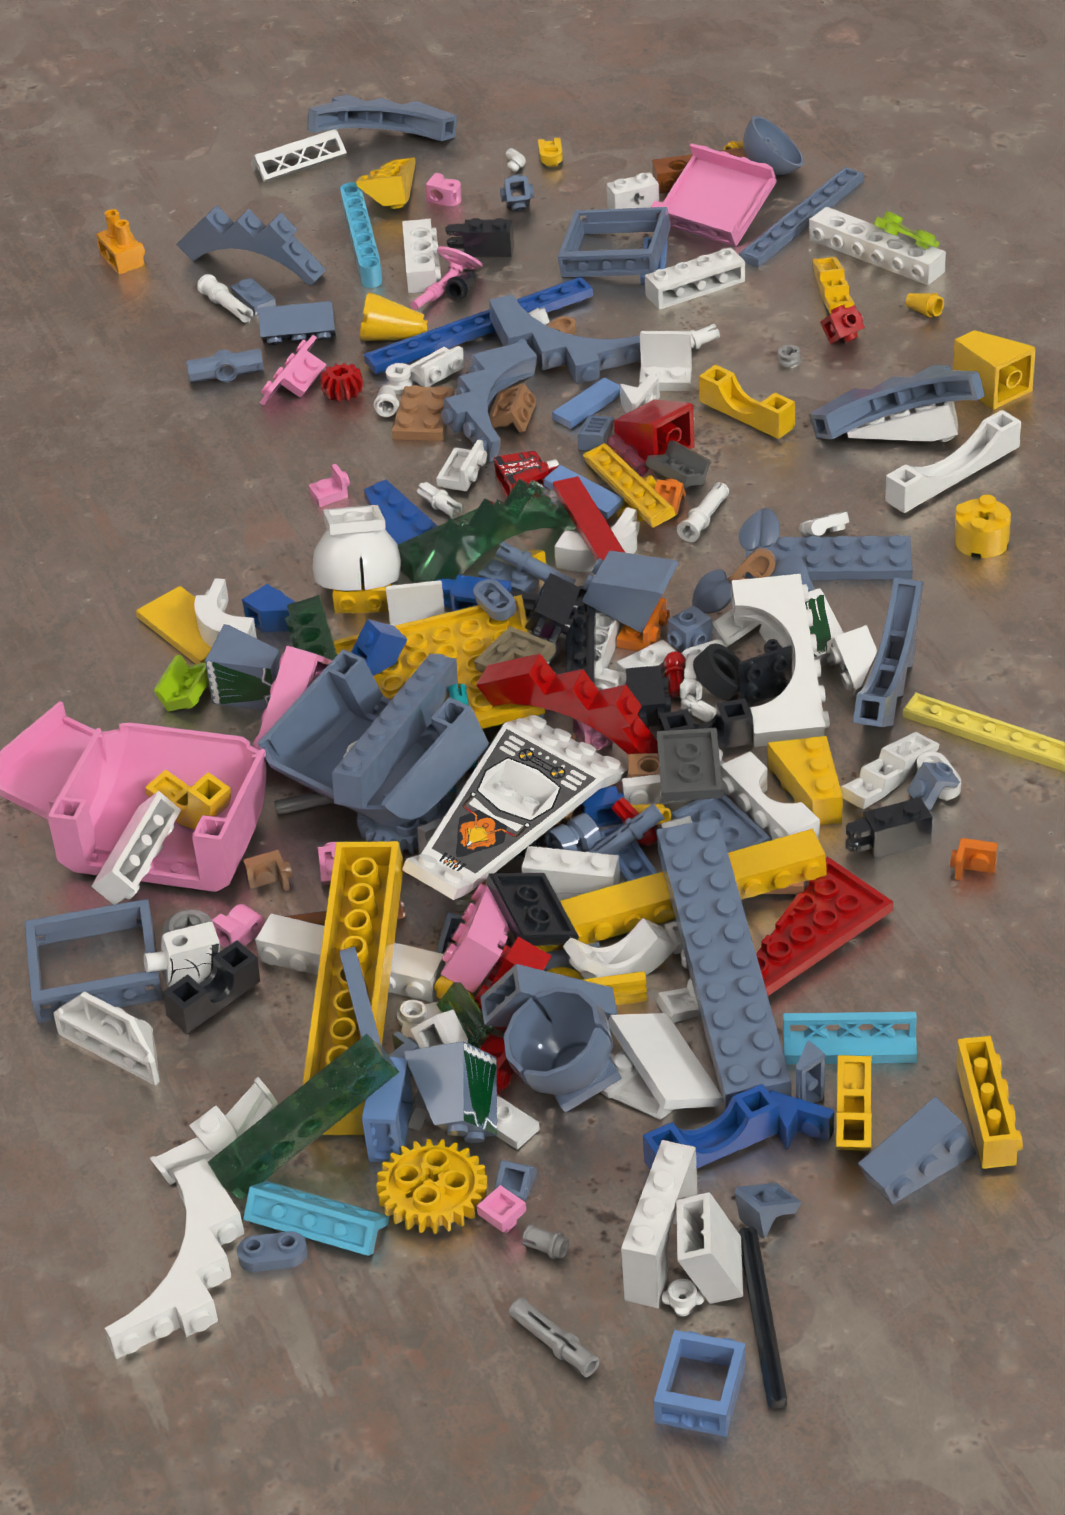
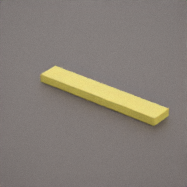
M916 692L903 709V718L1065 772V742Z

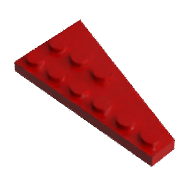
M827 856V875L809 880V885L805 891L795 897L775 923V930L770 936L766 935L761 941V948L756 955L767 995L769 996L893 911V901Z

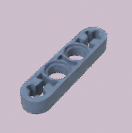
M354 946L339 950L366 1056L369 1058L383 1054L356 948Z

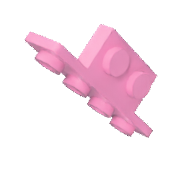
M312 335L308 341L303 339L296 349L297 354L291 353L284 363L286 368L280 367L272 378L275 381L271 382L269 380L261 391L264 396L260 404L264 406L281 385L302 398L327 365L309 352L317 339L316 336Z

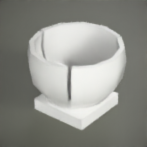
M378 505L323 509V518L327 530L314 550L312 570L316 583L324 588L340 591L361 590L360 567H363L365 590L384 587L398 580L401 566L398 545L385 530V519Z

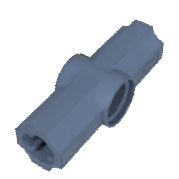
M260 349L237 353L220 350L212 357L186 361L190 383L211 379L230 382L237 375L264 371Z

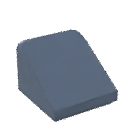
M501 1160L494 1190L501 1185L521 1200L526 1201L538 1170L532 1166Z

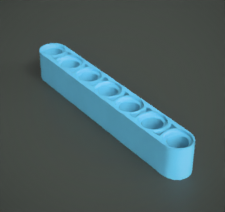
M355 182L345 183L340 187L342 207L362 286L366 288H375L382 284V271L363 192L357 187Z

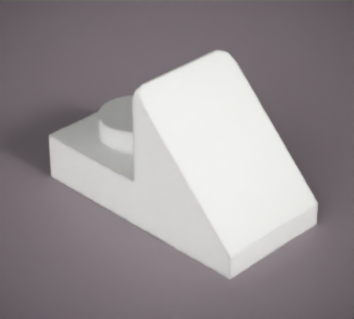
M649 374L644 382L639 384L638 388L620 384L621 406L626 414L654 399L658 400L660 397L659 376Z

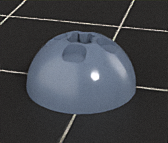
M761 116L752 117L745 129L743 138L744 151L750 161L768 164L773 168L775 176L788 175L798 170L804 164V159L795 143L771 121Z

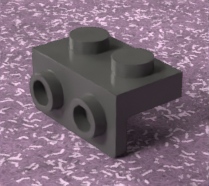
M673 440L669 441L664 455L648 456L645 466L655 470L654 474L659 477L675 479L683 483L684 488L687 489L689 486L704 485L711 461Z

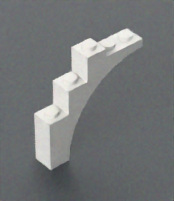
M205 1158L174 1172L178 1193L187 1212L185 1236L181 1249L167 1277L150 1297L128 1315L105 1328L110 1350L116 1359L133 1353L140 1347L158 1338L166 1337L172 1331L179 1328L188 1337L196 1332L204 1331L210 1325L218 1322L214 1300L207 1289L218 1286L223 1281L231 1278L228 1258L221 1245L230 1243L244 1235V1229L239 1210Z

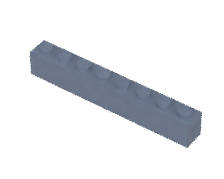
M429 654L332 771L334 804L360 809L365 807L431 724L430 718L450 697L448 687L458 684L456 658L445 657L443 654Z

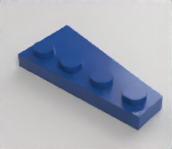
M385 479L364 489L365 499L368 504L378 505L385 519V530L398 545L400 559L444 539L443 530L388 480Z

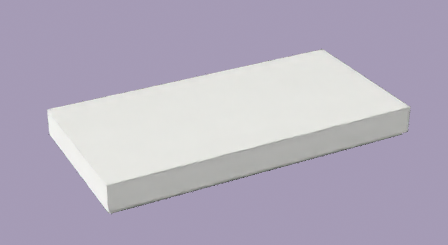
M667 1013L610 1015L608 1023L611 1031L663 1110L720 1106L723 1096Z

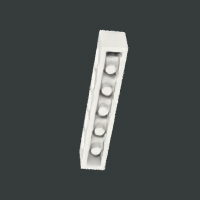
M825 207L809 219V240L925 285H930L945 273L946 251L933 246H929L928 249L922 248L915 244L916 240L901 234L897 236L892 235L869 222L829 207Z

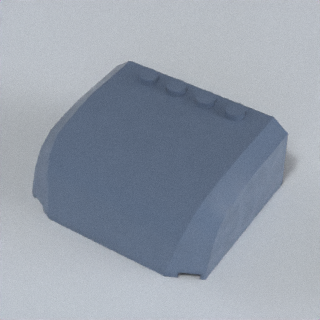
M343 649L262 737L258 744L261 749L266 750L265 758L271 768L334 801L332 771L347 753L348 746L360 739L391 699L384 697L364 658ZM449 697L430 718L431 724L363 809L345 807L380 824L392 827L407 824L427 813L457 784L490 746L472 708Z

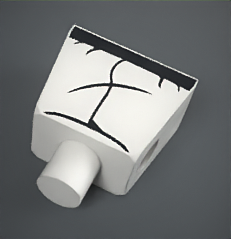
M213 922L178 929L162 935L161 952L144 954L146 972L162 971L166 986L168 987L187 974L197 983L203 982L213 969V956L219 953L220 942Z

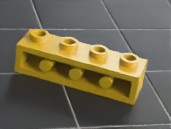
M991 1036L957 1039L956 1068L982 1169L1015 1166L1017 1163V1151H1022L1023 1143L1020 1130L1015 1128L1014 1106L1008 1102L1006 1078L1002 1079L1001 1076L1002 1064L1000 1054L995 1053Z

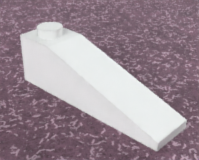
M948 401L890 414L887 417H881L849 430L847 434L848 438L931 442L939 440V442H946L953 439L955 435H958L959 426L954 401Z

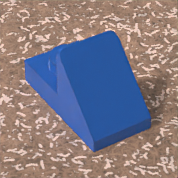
M771 1090L769 1092L779 1105L778 1135L786 1149H789L797 1131L810 1137H817L826 1141L830 1140L834 1132V1109Z

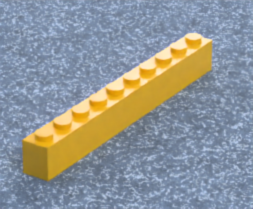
M813 829L728 853L741 900L786 888L794 883L814 880L827 875L826 854ZM663 871L560 901L579 936L578 941L585 944L631 932L642 918L655 924L675 919ZM564 945L536 946L545 952L564 949Z

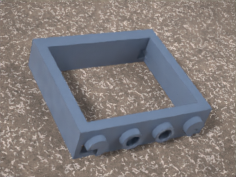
M668 208L575 210L558 254L561 277L646 275L655 272L671 228ZM580 216H586V217H587V218H582V220H580ZM654 232L649 249L578 251L584 234Z
M148 899L25 921L31 1000L37 1023L55 1020L53 1013L84 991L119 1008L164 1000L160 971L148 973L144 971L42 990L38 945L142 927L146 953L157 952L153 919ZM154 986L155 989L146 990L145 987ZM50 1005L51 1008L42 1009V1006Z

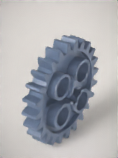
M445 795L423 816L396 827L380 824L357 812V823L361 838H366V842L398 841L401 854L404 849H408L409 853L413 854L414 848L419 847L417 828L439 818L443 820V816L447 814L453 802H451L450 795Z

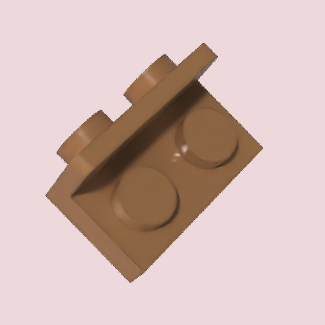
M525 383L498 392L489 413L493 428L499 426L506 427L513 422L519 433L525 432L536 406L535 396L529 391Z

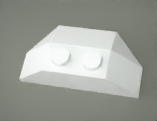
M85 991L59 1007L53 1013L60 1036L155 1086L160 1082L153 1029L145 1020H138L127 1014L123 1009L114 1007Z

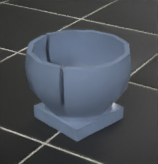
M556 987L535 994L550 1016V1019L546 1018L533 998L530 997L512 1015L504 1034L506 1058L511 1069L535 1091L554 1094L560 1107L566 1113L622 1078L610 1057L613 1049V1040L605 1012L583 991Z

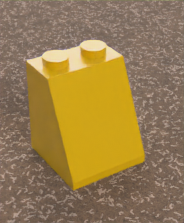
M976 330L954 339L953 370L978 371L985 394L979 401L992 410L1033 391L1035 347Z

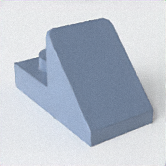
M778 1183L740 1186L734 1192L740 1220L748 1227H754L762 1238L767 1236L776 1217L795 1214L801 1204L798 1198Z

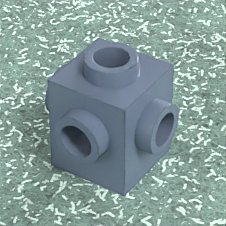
M513 175L504 179V187L500 188L501 202L506 201V209L512 208L513 211L526 209V206H530V200L534 198L533 184L528 183V176ZM518 192L521 196H512V194Z
M694 605L668 619V642L683 652L690 647L712 641V618Z

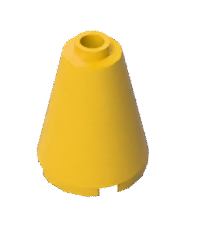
M367 293L359 340L364 342L404 340L427 332L428 320H424V314L378 294Z

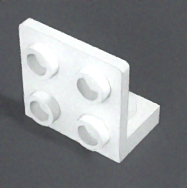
M641 331V372L639 384L643 383L648 375L651 374L659 376V391H690L692 380L691 332Z
M441 581L386 587L390 625L395 626L445 613Z

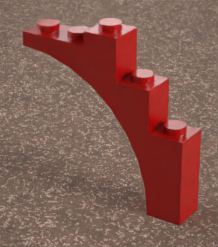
M540 653L488 665L476 684L491 706L516 704L553 710L594 728L612 740L627 754L658 753L657 740L638 716L642 705L627 685L598 690L584 669L556 675Z

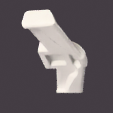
M624 1049L615 1056L611 1052L610 1057L622 1079L600 1093L608 1099L619 1101L659 1120L674 1110H663Z
M259 1077L254 1080L255 1083L226 1115L217 1106H214L189 1126L197 1136L196 1138L157 1157L155 1155L150 1157L152 1163L169 1185L176 1183L174 1172L204 1158L209 1166L221 1160H227L240 1150V1146L278 1105L273 1094Z

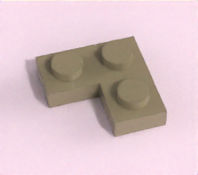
M510 626L474 660L476 670L484 672L488 665L539 653L547 662L556 653L554 643Z

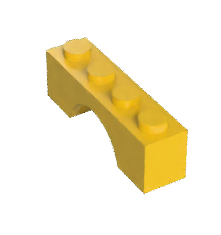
M718 365L712 366L698 376L699 402L777 439H780L795 428V401L776 392L762 402L757 401L744 392L737 381L735 373Z

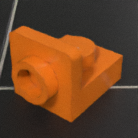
M657 479L654 490L674 508L677 516L681 499L684 500L686 496L683 483L675 479Z
M961 838L958 850H952L950 868H955V880L961 881L964 869L995 873L998 843Z

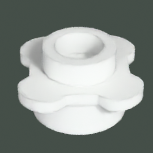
M677 1279L670 1284L668 1291L662 1293L661 1299L664 1304L672 1306L678 1316H687L695 1305H701L704 1302V1295L697 1291L696 1285L692 1281Z

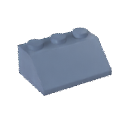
M332 301L258 308L261 339L263 342L267 341L269 345L280 344L282 340L291 339L292 342H302L303 339L306 340V338L312 335L317 337L316 340H327L331 338V335H336L335 310Z

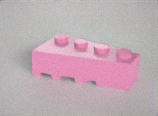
M286 646V650L279 660L280 668L277 678L271 685V697L268 706L263 711L261 717L262 725L259 734L254 739L252 747L261 750L258 742L332 660L311 652Z
M479 883L471 897L475 903L470 902L461 917L462 920L466 921L465 924L460 923L451 938L456 941L455 945L451 943L441 959L446 962L441 975L472 993L477 990L501 956L503 951L501 948L506 943L507 933L510 930L487 884L483 885L482 883Z

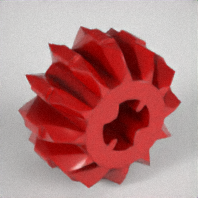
M344 362L342 365H338L335 363L333 367L328 366L326 371L321 373V390L329 400L337 399L338 402L341 400L349 401L350 398H357L358 393L362 392V373L354 364L346 365Z

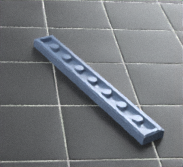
M844 167L743 249L739 256L745 263L759 268L809 227L810 218L825 207L832 208L864 181V173Z

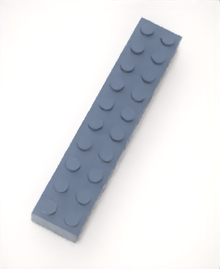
M715 818L657 829L658 853L720 1093L723 1096L724 1109L726 1110L733 1096L760 1084H763L768 1092L772 1090L792 1096L790 1074L719 819Z

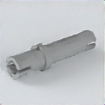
M518 1298L509 1309L510 1317L518 1321L534 1336L554 1350L556 1358L560 1361L566 1360L580 1371L584 1377H588L596 1371L600 1363L599 1357L582 1346L576 1335L563 1331L548 1317L528 1303L525 1298Z

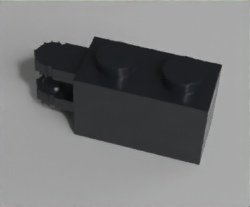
M473 218L465 220L464 224H450L445 227L447 235L457 236L446 240L450 248L464 249V253L473 257H512L514 248L512 220H505L503 218L481 220Z
M550 573L539 591L525 628L532 631L531 635L536 637L542 636L555 645L560 634L566 635L572 625L573 620L569 616H574L581 601L577 599L581 588Z
M660 665L626 668V685L642 705L638 716L648 729L650 726H657L660 731L659 714L671 712L670 695H664L669 693L667 676L662 677Z
M921 797L863 812V819L855 820L846 825V835L849 837L846 839L845 849L850 852L869 849L875 859L931 844L932 815Z

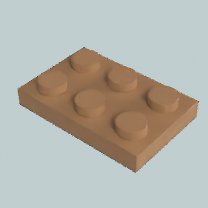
M405 386L392 429L393 440L443 441L447 425L442 420L441 411L443 410L444 399L455 396V389L444 386Z

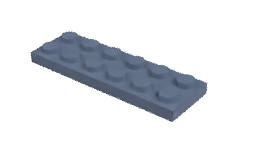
M911 536L778 537L773 546L763 547L775 555L776 564L787 556L795 555L800 557L807 565L811 580L894 579V577L912 579ZM746 550V558L752 551ZM748 571L745 573L747 579L755 578Z

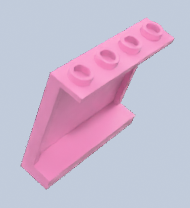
M691 143L690 149L693 156L663 203L654 201L651 207H667L672 228L737 247L777 182L773 168L766 163H757L745 157L740 158L730 155L725 151L720 152L704 145L699 146Z
M59 701L0 750V796L48 820L47 816L93 736L95 729L67 717L63 702Z

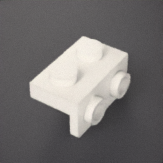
M456 346L449 350L443 347L409 365L411 368V376L409 378L423 387H429L464 368L463 348Z
M477 440L471 450L453 449L436 478L437 487L449 488L451 490H468L472 481H476L478 471L481 466L485 465L487 460V452L484 450L483 440Z

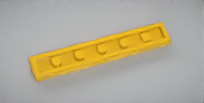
M606 443L583 454L585 462L620 497L624 498V501L633 509H636L637 513L652 528L676 516L674 508Z

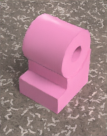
M435 173L425 184L426 202L455 206L462 201L461 183L458 180L444 179L443 174Z
M245 904L235 906L226 917L219 914L211 920L220 945L224 948L236 940L246 946L258 936L265 923L262 915Z

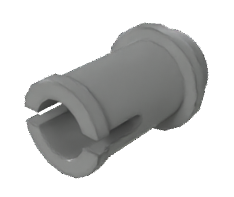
M531 1224L527 1226L522 1239H527L522 1241L523 1246L548 1253L549 1258L552 1259L557 1257L563 1258L569 1247V1239L564 1237V1233L558 1231L554 1234Z

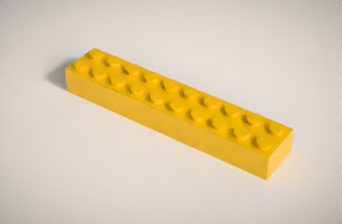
M398 841L336 842L298 1112L305 1135H364L362 1115L375 1056L369 1058L366 1056L339 950L354 946L356 948L382 1046L402 885V868L404 866Z

